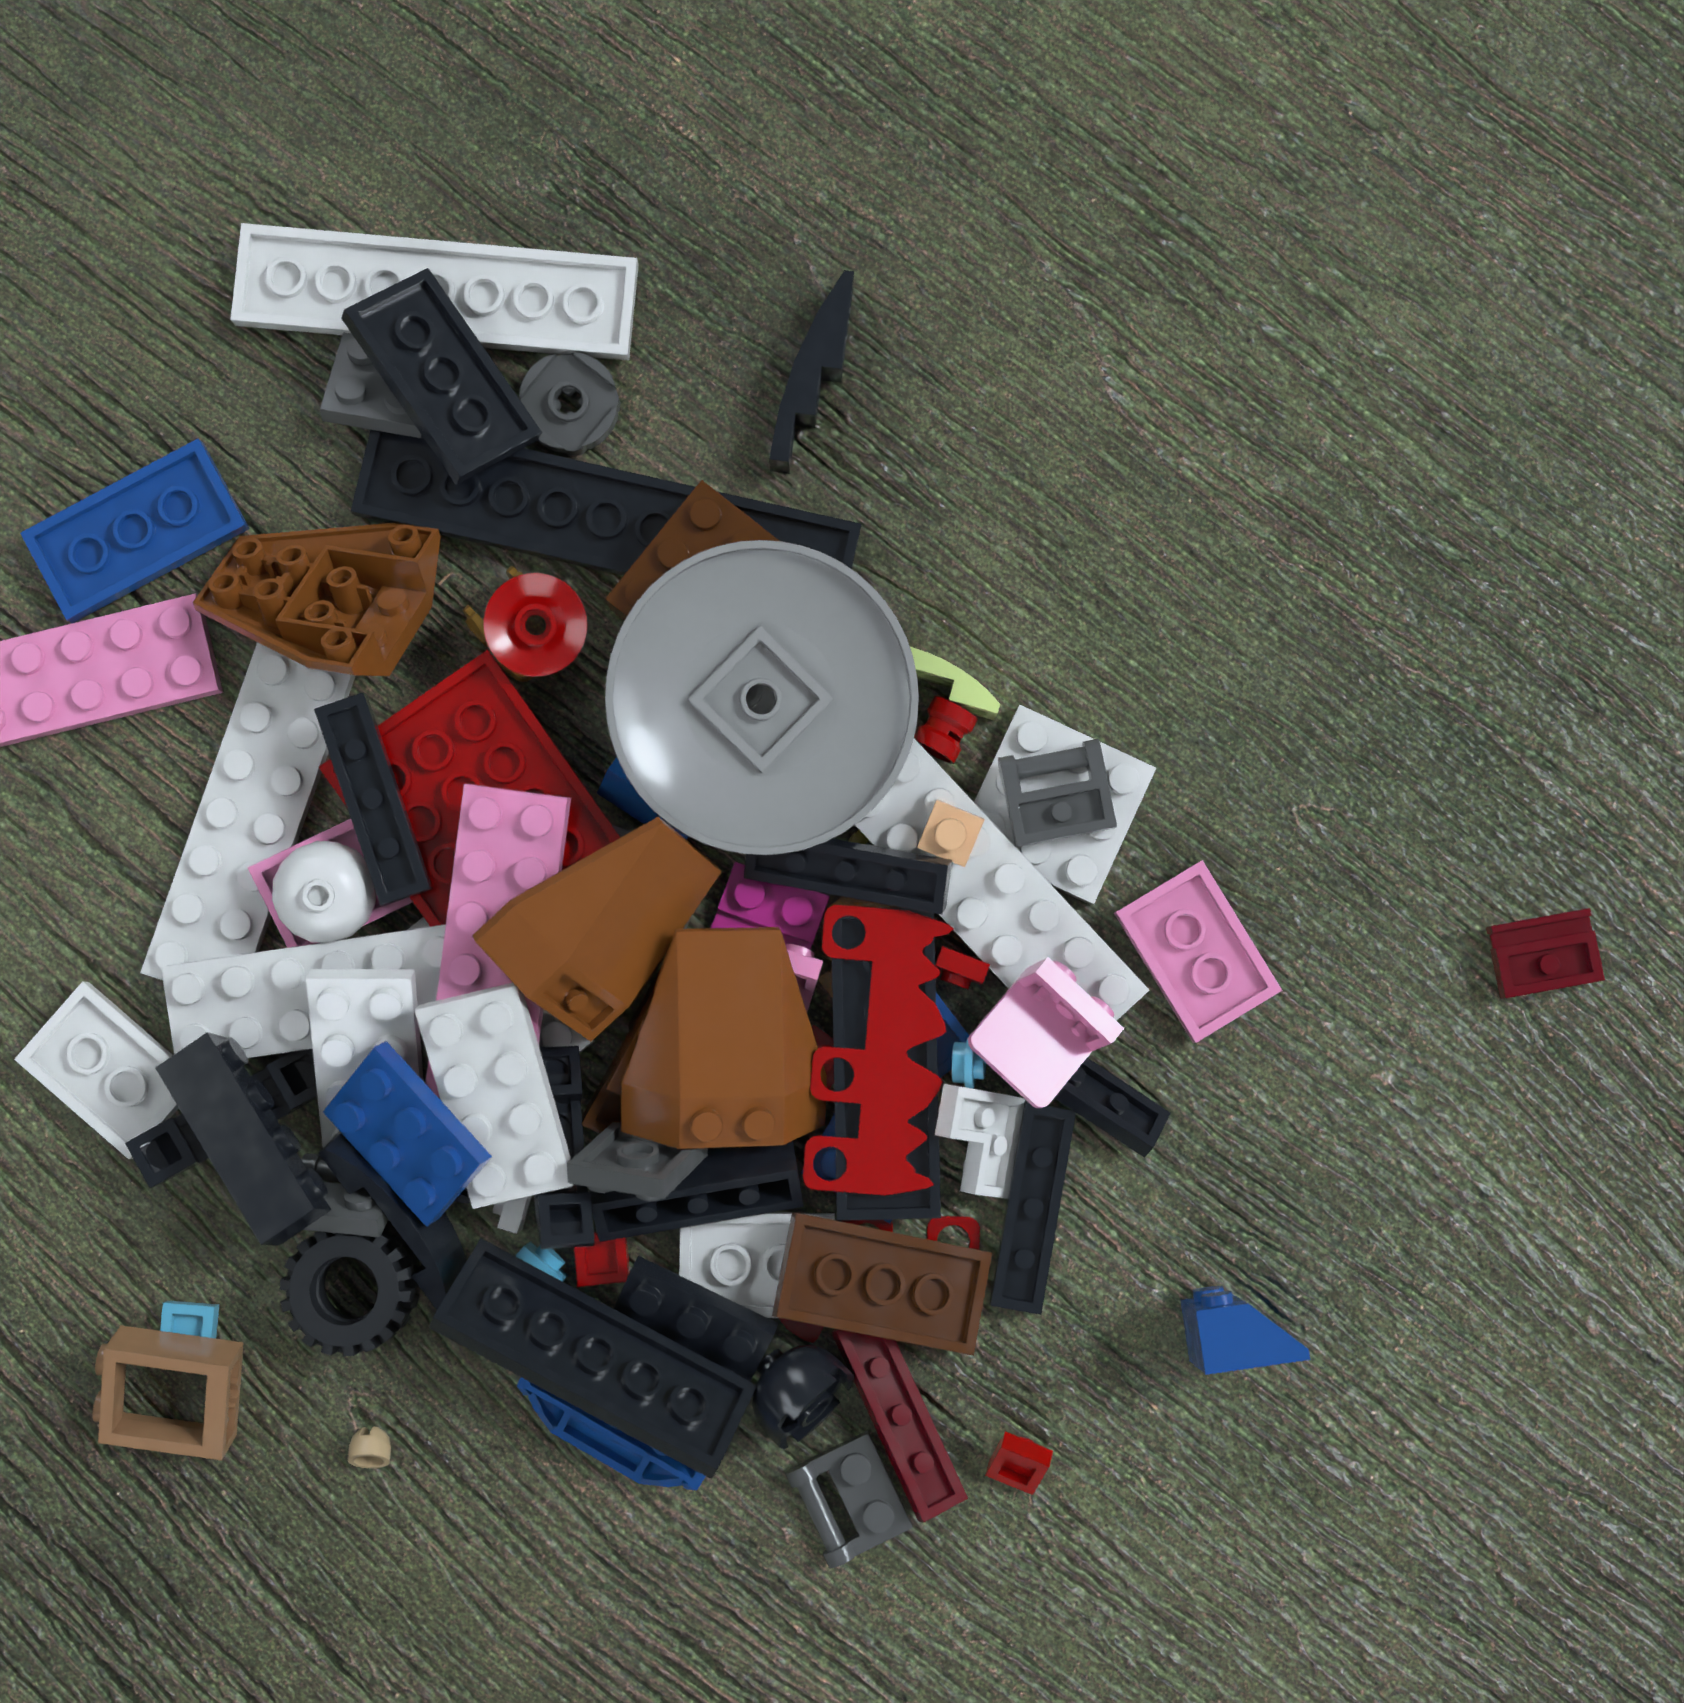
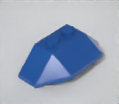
M523 1378L519 1379L516 1386L523 1395L528 1396L533 1409L552 1434L633 1481L644 1485L662 1487L684 1486L685 1489L698 1490L706 1477Z

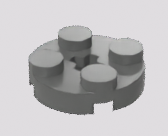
M572 352L573 355L563 354L557 357L556 354L539 360L526 373L520 386V401L542 431L537 441L539 444L549 450L566 453L570 456L582 455L587 450L601 444L613 431L620 410L618 393L612 375L595 358L577 352ZM575 392L581 395L578 401L581 407L576 413L570 411L567 414L559 412L561 404L557 399L562 393L569 397Z

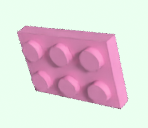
M1203 860L1114 913L1193 1043H1197L1282 991Z

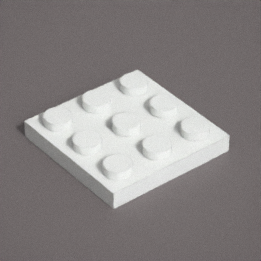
M1019 705L974 803L1014 844L1004 789L999 773L998 757L1014 755L1015 759L1068 750L1082 747L1083 741L1093 740V738ZM1100 742L1117 827L1115 829L1017 847L1055 889L1090 905H1093L1097 899L1156 770V767ZM1081 767L1019 779L1021 791L1024 793L1089 780L1087 768Z

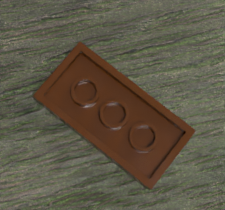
M792 1212L772 1316L974 1356L992 1253Z

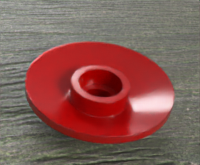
M526 573L509 579L493 593L484 613V635L492 654L502 665L511 671L534 677L551 675L567 667L580 653L587 635L586 611L577 593L564 581L548 574ZM538 615L544 618L546 629L542 634L532 635L527 631L526 622L531 616Z

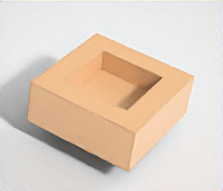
M936 799L917 848L938 857L950 859L953 863L965 867L985 819Z

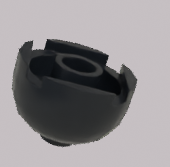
M799 1345L785 1353L780 1349H775L763 1359L757 1368V1371L762 1376L758 1379L753 1393L752 1407L755 1418L771 1440L784 1450L788 1448L787 1437L792 1435L797 1442L801 1441L835 1410L840 1401L834 1394L841 1384L849 1391L853 1385L855 1375L826 1349L814 1345Z

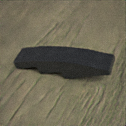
M843 271L817 312L795 358L778 410L769 456L771 472L790 474L796 426L816 428L822 380L842 382L854 289V271Z

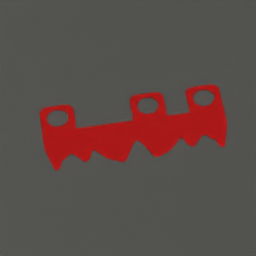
M833 905L826 910L822 938L824 953L831 958L872 961L865 1050L821 1047L815 1051L812 1060L810 1090L816 1099L861 1104L858 1139L831 1136L811 1137L805 1146L803 1181L808 1188L886 1196L926 1189L934 1185L929 1178L915 1173V1168L906 1159V1155L927 1141V1135L909 1124L908 1120L929 1106L940 1090L942 1080L938 1075L912 1061L907 1056V1051L916 1045L940 1037L946 1032L945 1022L937 1005L919 989L918 985L931 981L940 975V970L922 953V950L933 941L934 937L949 934L954 929L950 925L908 910ZM844 916L858 918L865 927L863 942L853 949L841 948L835 943L832 936L835 922ZM832 1058L845 1059L853 1067V1082L843 1091L829 1090L822 1083L820 1076L822 1066ZM835 1147L845 1155L847 1167L840 1178L828 1181L816 1174L813 1160L817 1152L822 1148Z

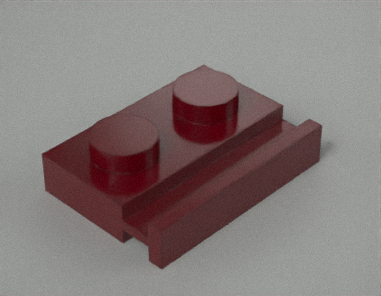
M1587 908L1486 927L1492 945L1490 951L1500 999L1604 981L1605 977L1595 930L1592 931L1590 916H1592L1591 909Z

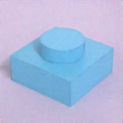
M529 1242L515 1255L517 1258L562 1282L568 1276L561 1269L565 1263L564 1260L553 1249H540V1245L537 1248L533 1243Z
M166 1301L162 1307L160 1331L216 1339L220 1304Z

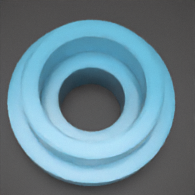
M967 1038L966 1042H954L952 1082L963 1083L965 1088L974 1089L976 1079H985L986 1062L969 1047Z

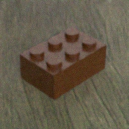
M701 480L605 600L610 610L625 621L636 602L647 589L662 575L682 561L720 545L740 541L779 540Z

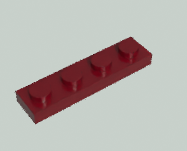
M840 1329L831 1331L847 1368L855 1375L854 1383L917 1520L924 1523L968 1499L896 1340Z

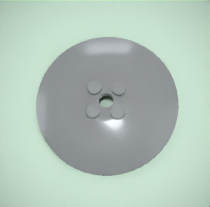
M740 541L720 545L700 552L667 571L647 589L625 619L616 638L606 676L605 707L611 742L626 777L639 796L656 814L685 835L704 844L742 854L770 855L807 849L844 833L861 821L883 799L899 776L908 757L918 719L919 692L914 658L907 637L886 601L858 573L840 561L822 552L781 541ZM754 685H765L774 693L775 704L773 709L767 714H756L747 706L746 694Z

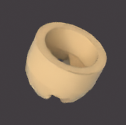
M373 1426L369 1433L366 1427L360 1428L352 1436L349 1445L348 1463L360 1468H381L387 1466L390 1463L391 1445L386 1431Z

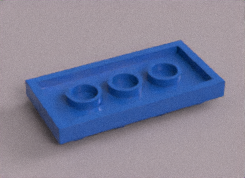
M198 438L20 532L65 619L74 623L250 528L206 446Z

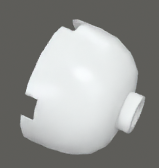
M316 841L296 848L281 862L273 879L272 902L279 920L294 935L310 942H334L352 936L368 922L376 904L377 894L364 857L356 849L338 842Z

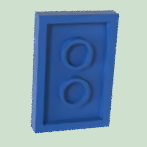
M387 1041L377 1045L370 1051L323 1111L326 1117L426 1227L442 1216L492 1158L491 1154Z

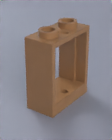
M121 1325L110 1341L100 1346L96 1358L95 1372L97 1375L102 1376L101 1390L98 1392L93 1406V1421L99 1422L98 1443L223 1460L237 1435L244 1342ZM126 1364L207 1375L204 1423L123 1412Z

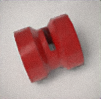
M934 696L927 709L929 718L925 725L917 727L914 739L930 755L949 764H954L961 752L959 743L963 736L971 734L978 719L961 706L945 698Z

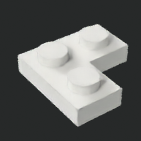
M949 1084L943 1085L935 1135L969 1141L963 1165L961 1192L1008 1199L1025 1103L1024 1098Z

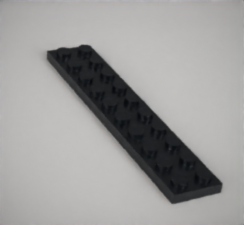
M370 429L351 512L354 516L386 523H400L439 529L440 535L624 576L695 489V486L524 448L456 485L423 436L416 438ZM718 492L779 541L801 545L822 552L852 569L861 532V523Z

